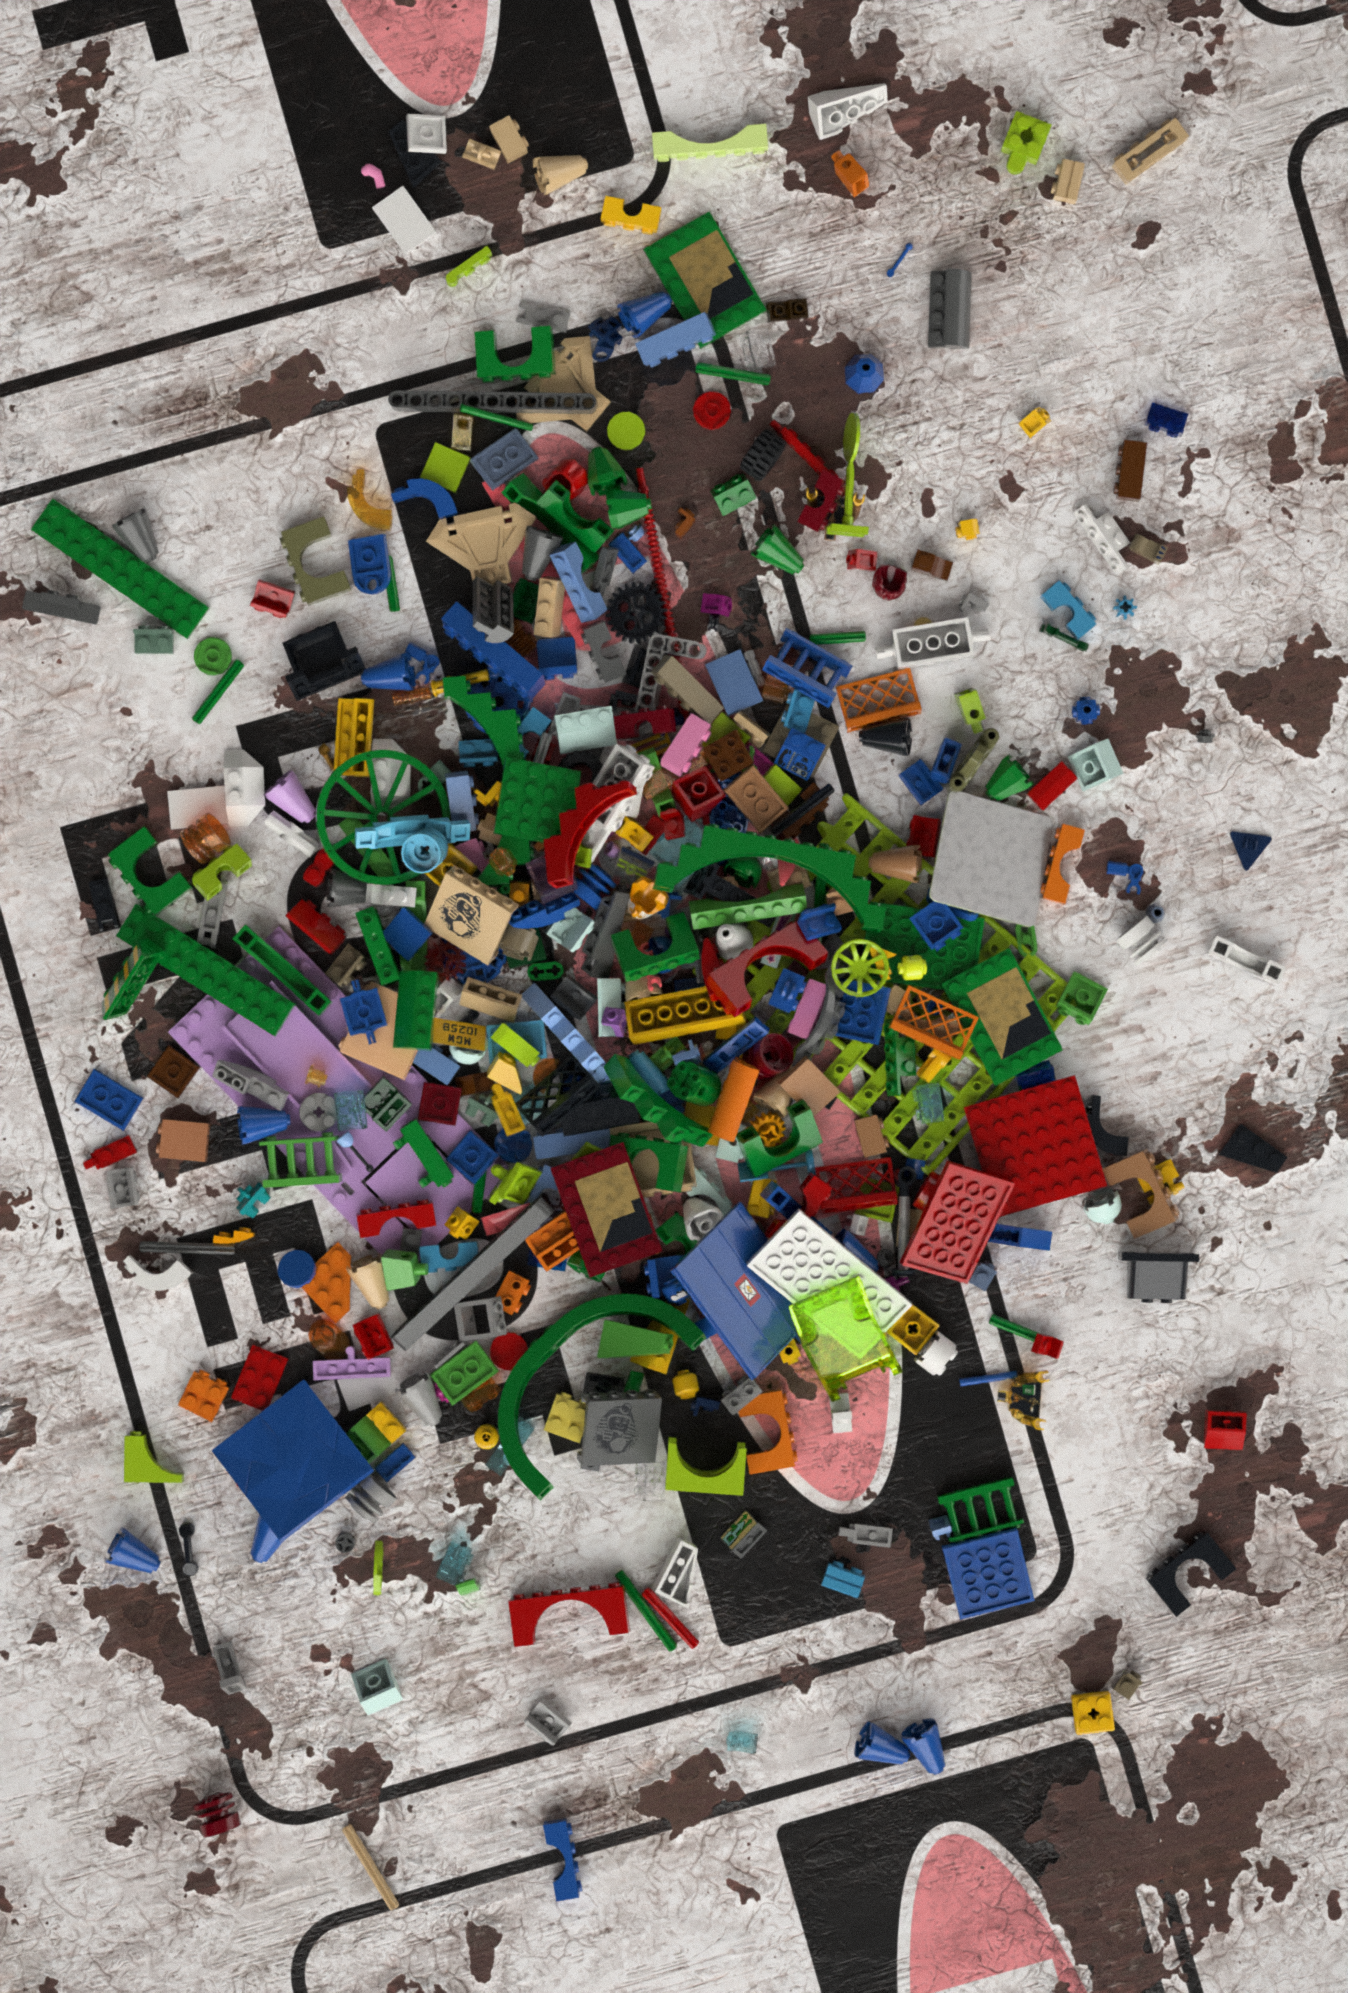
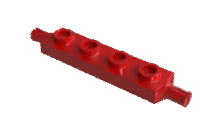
M775 419L769 424L819 475L825 470L839 477L834 470H828L824 466L825 462L818 455L815 457L810 452L812 449L807 443H801L797 439L798 435L793 429L790 428L788 430L786 427H782Z

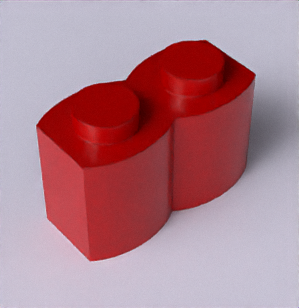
M323 848L317 853L314 863L306 869L303 876L305 881L316 888L325 881L327 872L335 866Z

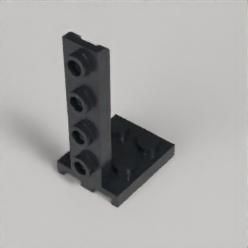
M716 863L693 872L683 890L686 894L698 899H702L706 892L724 902L757 899L717 876L716 873L720 866ZM776 917L758 919L756 921L770 928Z
M587 1372L583 1394H589L590 1392L608 1393L609 1391L620 1393L623 1390L624 1378ZM582 1397L581 1402L586 1403L585 1399ZM581 1465L580 1469L599 1472L600 1466Z

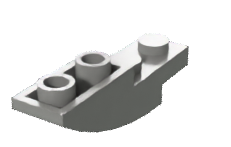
M218 1060L212 1075L213 1078L243 1095L248 1092L279 1111L284 1108L289 1092L275 1085L276 1080L256 1070L229 1061Z

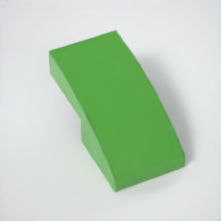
M475 1577L456 1583L457 1591L461 1596L481 1590Z

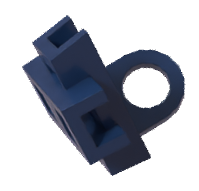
M600 316L588 326L591 330L589 336L592 337L594 335L599 339L592 352V357L596 361L603 362L608 360L614 351L615 344L620 345L623 337L618 333L622 324L613 316L606 320ZM598 352H605L607 354L604 357L596 356Z

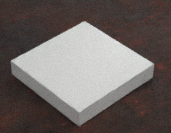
M407 114L408 152L446 154L445 116Z

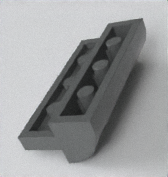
M962 269L931 271L928 347L930 349H969L972 272Z
M476 576L472 581L473 627L479 632L485 633V641L504 642L514 634L513 588L499 580H496L492 585Z

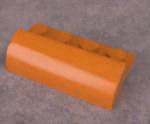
M735 1057L729 1066V1073L723 1083L722 1093L717 1100L716 1110L711 1117L708 1129L709 1133L730 1142L735 1141L759 1070L754 1065L747 1064L742 1058Z
M565 1210L536 1229L525 1239L546 1272L579 1250Z

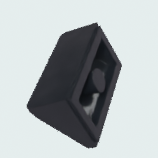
M641 647L633 648L626 668L627 674L624 675L622 683L640 688L647 653L646 649Z

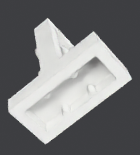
M367 884L365 903L390 907H415L417 888Z
M848 1393L830 1394L833 1433L852 1432V1411L850 1409Z

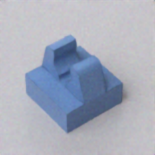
M947 1515L928 1520L933 1537L936 1540H940L939 1536L946 1534L947 1537L951 1536L952 1529Z

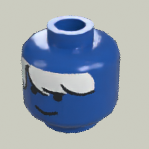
M676 1276L663 1282L664 1286L661 1291L668 1304L675 1303L676 1306L687 1302L685 1298L689 1294Z

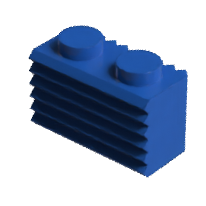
M948 738L943 739L929 775L930 779L947 784L961 749V743Z

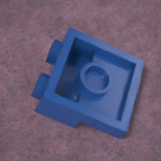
M933 901L909 918L930 950L935 948L938 951L946 945L944 941L951 937L954 940L962 934L960 930L963 929V926L946 904Z

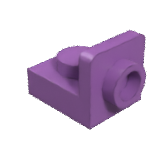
M606 1007L601 1023L605 1026H611L616 1037L624 1036L627 1017L624 1009Z

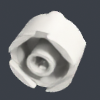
M935 1331L936 1336L934 1338L931 1336L918 1353L920 1355L919 1358L915 1357L914 1361L931 1375L938 1374L940 1376L946 1369L945 1364L949 1359L953 1360L958 1351L956 1350V1344L939 1331Z

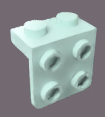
M576 908L565 912V919L550 924L544 932L571 952L581 947L582 940L593 930L595 923L593 919Z

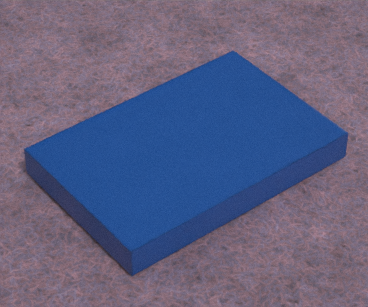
M93 1069L74 1102L125 1131L144 1098L100 1071Z

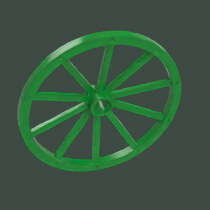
M373 750L346 760L328 777L317 801L316 828L324 851L340 870L365 883L391 885L418 876L421 873H416L412 870L400 875L393 847L386 848L394 876L377 877L364 873L373 851L370 848L366 849L359 870L357 871L339 857L335 850L355 838V831L334 845H331L325 828L324 816L371 820L362 827H372L373 823L379 822L377 819L379 813L386 815L385 822H389L390 817H402L393 816V814L435 790L440 803L441 818L448 817L450 820L449 802L442 784L425 764L402 752ZM374 758H390L402 761L383 807L372 761ZM365 760L376 808L340 777L347 769ZM409 764L420 771L431 785L389 810ZM337 781L371 814L325 810L326 801L334 783Z

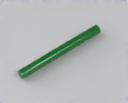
M464 404L460 406V412L528 431L533 429V424Z

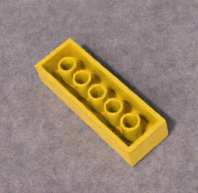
M706 986L624 1002L629 1038L633 1045L746 1023L745 1012L735 1018L732 1014L726 1016L720 1000L711 1001Z

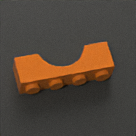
M1062 824L1060 828L1057 827L1054 836L1057 842L1055 846L1052 845L1049 857H1052L1051 864H1047L1044 875L1047 876L1046 883H1042L1041 899L1065 904L1070 885L1061 876L1060 862L1067 852L1081 847L1085 829Z

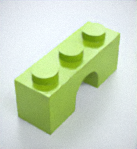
M237 843L234 846L230 845L223 851L220 857L213 858L207 867L203 870L199 869L194 873L192 878L193 885L208 901L222 890V883L217 878L220 872L225 870L231 871L238 878L252 867V860Z

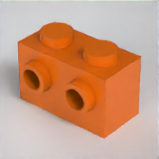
M511 1270L508 1271L496 1297L501 1296L503 1311L513 1315L514 1312L518 1313L522 1305L520 1299L522 1295L527 1296L531 1285L528 1284L529 1279Z

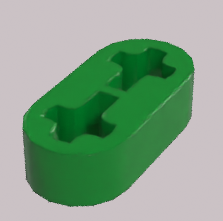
M558 962L532 964L527 970L528 977L533 981L558 979L564 973L563 966ZM553 965H556L561 971L557 973V976H554L553 973H547V969H553ZM534 967H537L538 970H544L545 973L538 974V978H535L530 972L534 970Z

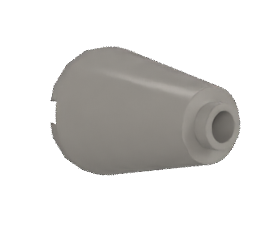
M422 1371L424 1375L419 1376L417 1373L399 1384L401 1388L399 1390L396 1388L395 1392L425 1425L435 1426L441 1422L440 1418L443 1415L431 1376L428 1371Z

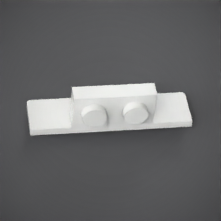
M1086 504L1074 512L1075 517L1116 575L1123 572L1129 566L1118 551L1126 547L1130 542L1111 514L1107 512L1095 519Z

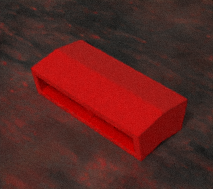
M1061 761L1027 793V796L1041 811H1044L1078 778Z

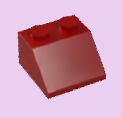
M706 765L673 781L671 794L691 822L707 815L726 796Z

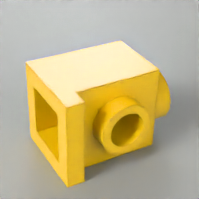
M794 1338L779 1353L783 1363L787 1362L788 1365L798 1362V1357L801 1356ZM787 1347L792 1348L791 1354L785 1353Z

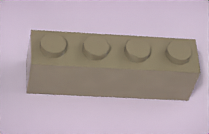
M665 655L651 671L655 676L654 680L661 686L664 685L668 689L667 693L674 699L677 698L684 710L690 711L709 724L723 710L724 707L673 656Z

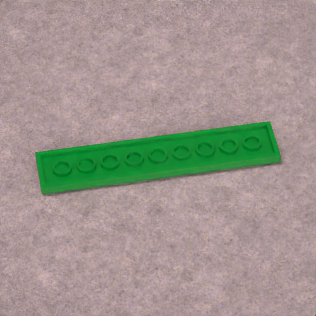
M53 498L31 528L37 535L186 639H189L210 609Z
M138 904L134 905L116 937L132 947L137 940L149 939L165 950L158 962L159 964L275 1037L296 1005L153 913L149 914L145 908Z

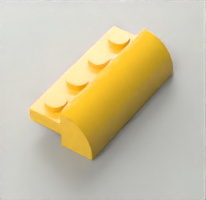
M338 698L334 770L346 760L358 754L371 751L374 714L373 699ZM366 760L353 765L341 776L369 777Z

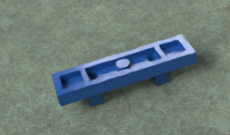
M754 1017L707 1055L702 1063L718 1074L735 1057L742 1055L767 1035L770 1028L757 1017Z

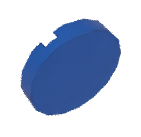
M294 1250L282 1257L277 1271L279 1278L285 1285L291 1288H301L303 1285L310 1283L314 1278L316 1264L309 1253L303 1250Z

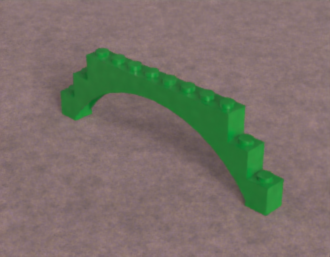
M466 676L443 678L444 699H450L480 724L493 742L502 766L504 767L506 757L524 760V752H520L519 745H523L522 733H518L517 726H521L520 714H516L515 709L492 711V709H496L495 697L491 698V692L467 695V692H471L470 680L466 681ZM502 835L495 854L478 879L489 887H497L504 884L510 885L509 880H513L512 869H508V866L531 864V859H534L533 847H529V840Z
M708 824V826H704L702 829L699 847H696L694 843L681 844L676 866H673L671 862L662 861L656 867L653 889L672 893L674 886L682 879L712 863L739 857L779 859L807 869L831 885L853 909L861 923V930L880 933L883 930L886 907H882V904L877 902L867 904L871 881H868L863 876L852 878L856 855H853L848 850H840L838 852L833 851V848L828 846L818 848L814 847L812 843L803 842L802 844H797L792 839H784L782 841L777 840L772 835L761 837L751 831L741 833L736 828H727L726 830L719 828V825Z

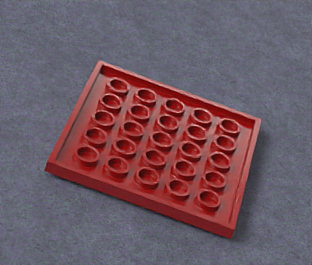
M1075 1075L964 1107L982 1171L1013 1180L1015 1183L1000 1217L1107 1186Z

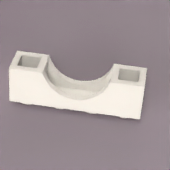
M1217 935L1213 936L1206 954L1273 985H1279L1287 968L1270 959L1253 954Z

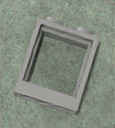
M501 1296L458 1302L454 1306L460 1341L491 1338L507 1334ZM486 1304L490 1332L477 1334L473 1306Z

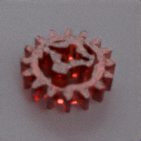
M440 940V945L433 943V950L427 949L430 955L424 956L428 960L424 965L430 967L427 971L439 974L440 982H443L444 978L451 982L452 976L457 979L458 972L463 974L461 967H466V964L462 960L467 959L465 955H461L464 950L458 949L457 946L452 945L449 941L445 944L443 940ZM448 949L454 951L456 954H449ZM445 956L448 958L446 966L442 963L445 961ZM435 967L442 968L443 973L438 972Z

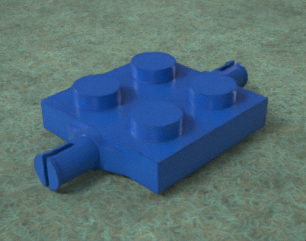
M359 979L351 981L354 993L340 999L350 1036L366 1034L369 1045L372 1044V1041L377 1043L374 1031L388 1026L378 989L361 990Z

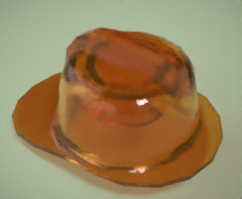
M322 1319L312 1324L308 1334L309 1341L328 1360H338L347 1356L346 1348L350 1346L349 1339L333 1322Z

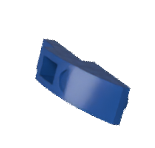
M571 890L563 892L543 903H539L535 899L517 908L513 912L509 924L514 928L530 929L559 922L565 919V912L580 905V899Z

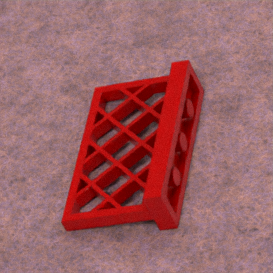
M891 1157L815 1167L816 1177L820 1180L822 1179L819 1172L828 1171L833 1175L826 1183L828 1186H830L835 1177L843 1182L838 1191L830 1186L835 1194L832 1198L820 1204L821 1215L897 1205ZM888 1163V1170L884 1175L876 1170L879 1164ZM866 1166L870 1169L866 1177L857 1172L860 1167ZM841 1169H847L852 1172L846 1180L838 1175ZM873 1172L881 1177L876 1185L867 1180ZM854 1175L863 1180L857 1188L849 1183ZM886 1180L891 1184L892 1190L883 1191L879 1186ZM865 1182L873 1187L872 1191L867 1194L860 1191ZM846 1185L854 1190L851 1196H844L840 1193Z

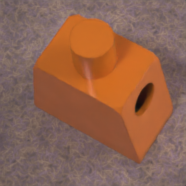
M838 150L831 156L835 163L836 175L854 198L869 187L867 172L850 153L844 156Z

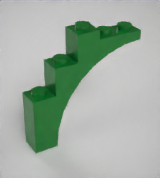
M614 1054L603 1066L620 1099L634 1103L642 1119L656 1123L665 1140L677 1144L684 1141L703 1147L713 1136V1134L708 1132V1127L689 1119L664 1101L643 1080L628 1058Z

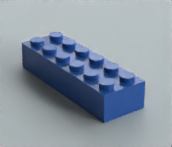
M457 601L441 618L445 634L451 639L455 637L459 641L458 644L465 651L469 649L474 653L473 657L478 662L487 664V669L492 674H499L502 677V682L508 687L512 685L522 699L527 698L531 701L544 687L545 680L543 674L507 643H490L485 641V633L479 632L473 627V615Z

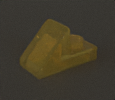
M454 413L451 449L471 450L474 426L473 415Z

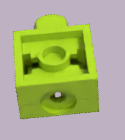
M1016 111L1001 148V152L1009 155L1006 163V169L1009 173L1013 175L1020 174L1024 170L1026 162L1034 165L1037 164L1051 129V124Z

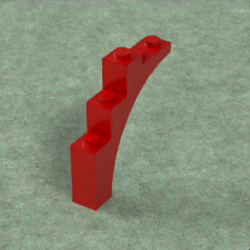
M622 780L617 782V784L603 785L600 788L593 783H583L581 786L575 787L577 809H568L566 812L560 813L561 835H552L550 838L544 839L547 881L551 886L557 889L573 884V869L582 839L596 819L608 808L625 798L637 794L636 787L632 783Z

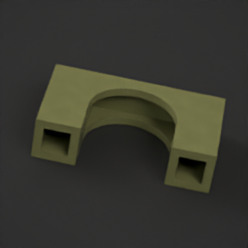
M324 516L281 532L282 537L279 539L283 549L287 548L289 553L286 558L289 566H293L296 572L292 575L296 585L300 584L302 591L299 594L303 603L307 602V605L310 606L351 591L344 570L326 577L316 578L308 575L302 567V556L307 547L332 537Z

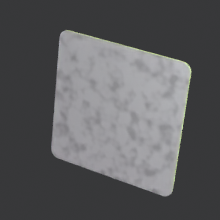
M951 791L947 797L929 892L930 898L935 902L1018 925L1033 926L1036 921L1041 894L1040 890L1053 829L1052 819L1048 816L967 793Z

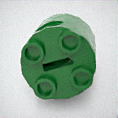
M679 1062L667 1080V1086L675 1097L698 1106L713 1104L721 1092L722 1083L718 1074L692 1062Z

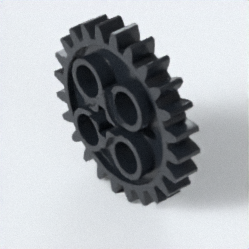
M632 582V587L626 583L625 590L618 587L619 594L612 593L615 599H608L612 605L607 606L610 613L605 616L611 618L607 624L613 625L610 631H617V638L622 636V641L624 642L629 638L630 644H633L636 639L637 644H641L642 639L648 643V637L654 635V632L661 633L658 628L659 626L665 627L661 621L667 619V617L663 616V613L668 610L662 608L666 602L660 601L663 595H656L657 589L651 590V585L649 584L644 588L643 582H640L637 587L636 582ZM641 596H645L646 603L640 606L638 600ZM631 597H633L634 606L630 601ZM627 602L629 608L626 612H622L621 605ZM635 608L640 611L638 613V618L633 615L635 613ZM651 614L653 619L650 623L646 624L645 616ZM633 620L635 627L632 630H628L627 623ZM639 620L643 625V629H640Z

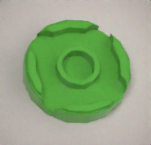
M210 637L197 645L194 650V661L201 672L217 676L223 674L232 663V652L225 641Z

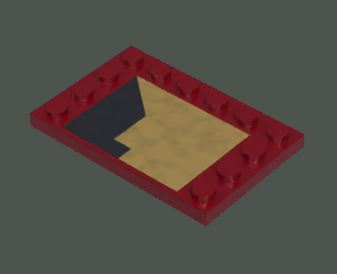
M623 1142L550 1168L589 1278L662 1252Z

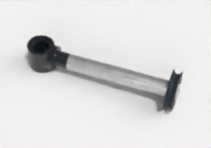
M900 1165L894 1170L893 1174L896 1180V1187H899L898 1268L890 1269L892 1271L890 1275L899 1277L918 1276L915 1274L917 1269H909V1267L903 1266L900 1263L910 1240V1192L917 1177L916 1171L912 1167ZM904 1170L909 1172V1177L906 1180H903L901 1177Z

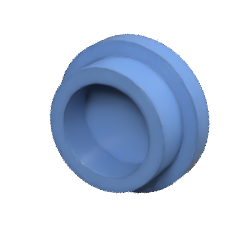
M636 524L633 525L628 531L629 535L627 538L634 542L638 541L645 533L641 524L638 526Z

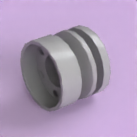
M370 1474L359 1483L363 1488L362 1491L355 1487L352 1489V1492L357 1497L348 1493L345 1498L360 1516L375 1524L378 1518L373 1512L382 1516L384 1513L379 1505L381 1504L389 1508L397 1497L379 1479Z

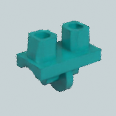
M260 1182L254 1187L248 1184L245 1189L239 1186L237 1190L241 1194L236 1199L240 1204L236 1208L243 1216L246 1214L254 1218L259 1210L253 1204L257 1200L266 1204L271 1197Z

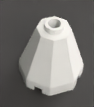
M697 1197L687 1199L683 1205L687 1236L693 1241L695 1239L699 1242L723 1218L719 1208Z

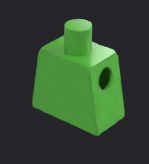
M387 1249L381 1257L387 1291L414 1286L419 1281L420 1275H428V1264L418 1263L416 1253Z

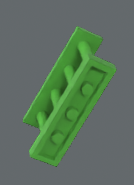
M333 1132L321 1133L322 1136L287 1139H276V1136L265 1137V1140L259 1142L260 1146L267 1145L269 1175L268 1178L262 1180L263 1188L340 1183L342 1181V1173H336V1170H334L332 1141L339 1139V1135H333ZM324 1141L326 1171H324L325 1174L317 1175L314 1164L313 1142ZM294 1143H305L306 1176H298V1173H296ZM286 1144L287 1177H279V1174H277L275 1145Z

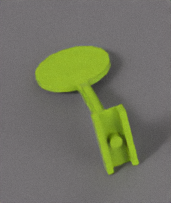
M850 413L848 416L843 437V453L846 462H848L845 479L844 516L842 517V524H830L826 527V534L864 537V535H868L869 527L853 525L854 517H852L853 461L857 455L860 441V420L857 413Z

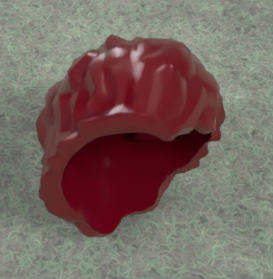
M880 564L872 580V587L876 595L886 601L899 598L906 589L907 572L896 566Z

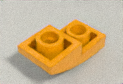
M239 1227V1230H234L233 1237H230L231 1233L219 1232V1235H214L213 1243L228 1244L241 1242L254 1237L255 1233L250 1232L251 1228Z

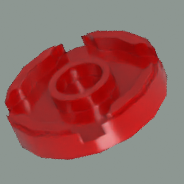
M710 391L703 393L697 398L694 403L693 414L696 422L701 427L715 430L723 427L728 422L731 407L728 399L723 394Z
M507 1332L506 1335L497 1336L490 1346L492 1362L498 1368L512 1371L518 1360L528 1350L526 1341L514 1332Z

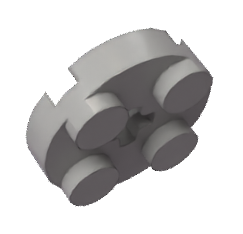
M314 1093L305 1098L300 1105L299 1117L301 1122L311 1131L322 1132L334 1125L338 1117V1107L334 1099L327 1094ZM317 1107L324 1110V1114H321L320 1118L317 1117V1114H313V1110H317Z

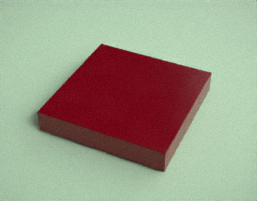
M424 1082L418 1120L456 1126L462 1088Z

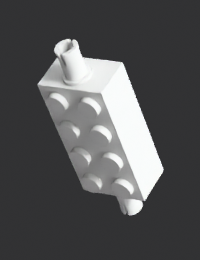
M968 617L893 629L891 631L892 645L875 647L876 658L894 656L896 658L897 670L972 658L974 656V643L990 641V635H986L990 632L989 628L977 631L970 630Z

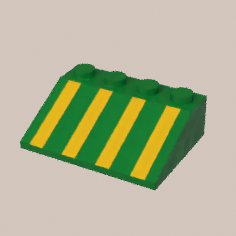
M147 938L137 940L132 947L133 952L125 958L122 963L124 967L121 972L114 976L113 985L103 995L104 1000L101 1004L104 1020L128 1013L165 950Z

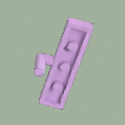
M354 1346L346 1348L348 1359L313 1361L314 1380L391 1377L390 1357L372 1358L369 1360L367 1358L355 1359Z

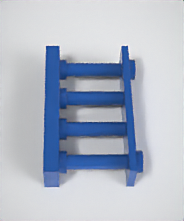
M786 628L780 641L784 642V645L776 658L772 655L769 656L762 670L829 708L837 694L833 691L834 686L840 676L847 678L853 666L798 635L795 631ZM791 647L801 652L793 667L782 662ZM807 657L817 661L809 677L799 672ZM824 666L834 671L826 686L816 681Z

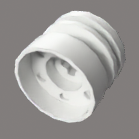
M1147 915L1116 940L1123 950L1132 946L1134 950L1130 953L1129 958L1134 957L1136 954L1139 955L1134 961L1136 966L1150 960L1168 941L1163 937L1157 942L1156 938L1161 932L1150 933L1155 924Z

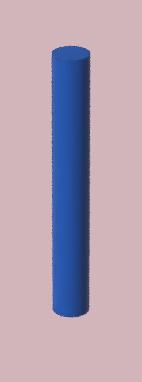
M1017 1371L962 1378L959 1379L960 1386L1016 1379L1018 1377Z

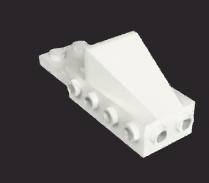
M629 744L626 746L615 745L593 781V784L600 788L603 785H614L619 781L626 780L636 787L637 794L625 798L608 808L588 829L581 844L586 848L592 849L591 863H593L611 831L616 832L621 827L625 816L637 818L644 784L651 778L652 771L655 768L649 763L651 761L649 758L642 754L638 755L636 753L637 750Z

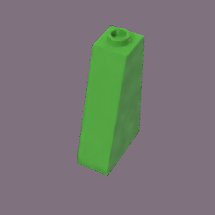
M605 1320L597 1358L615 1359L670 1354L673 1346V1335L618 1321Z

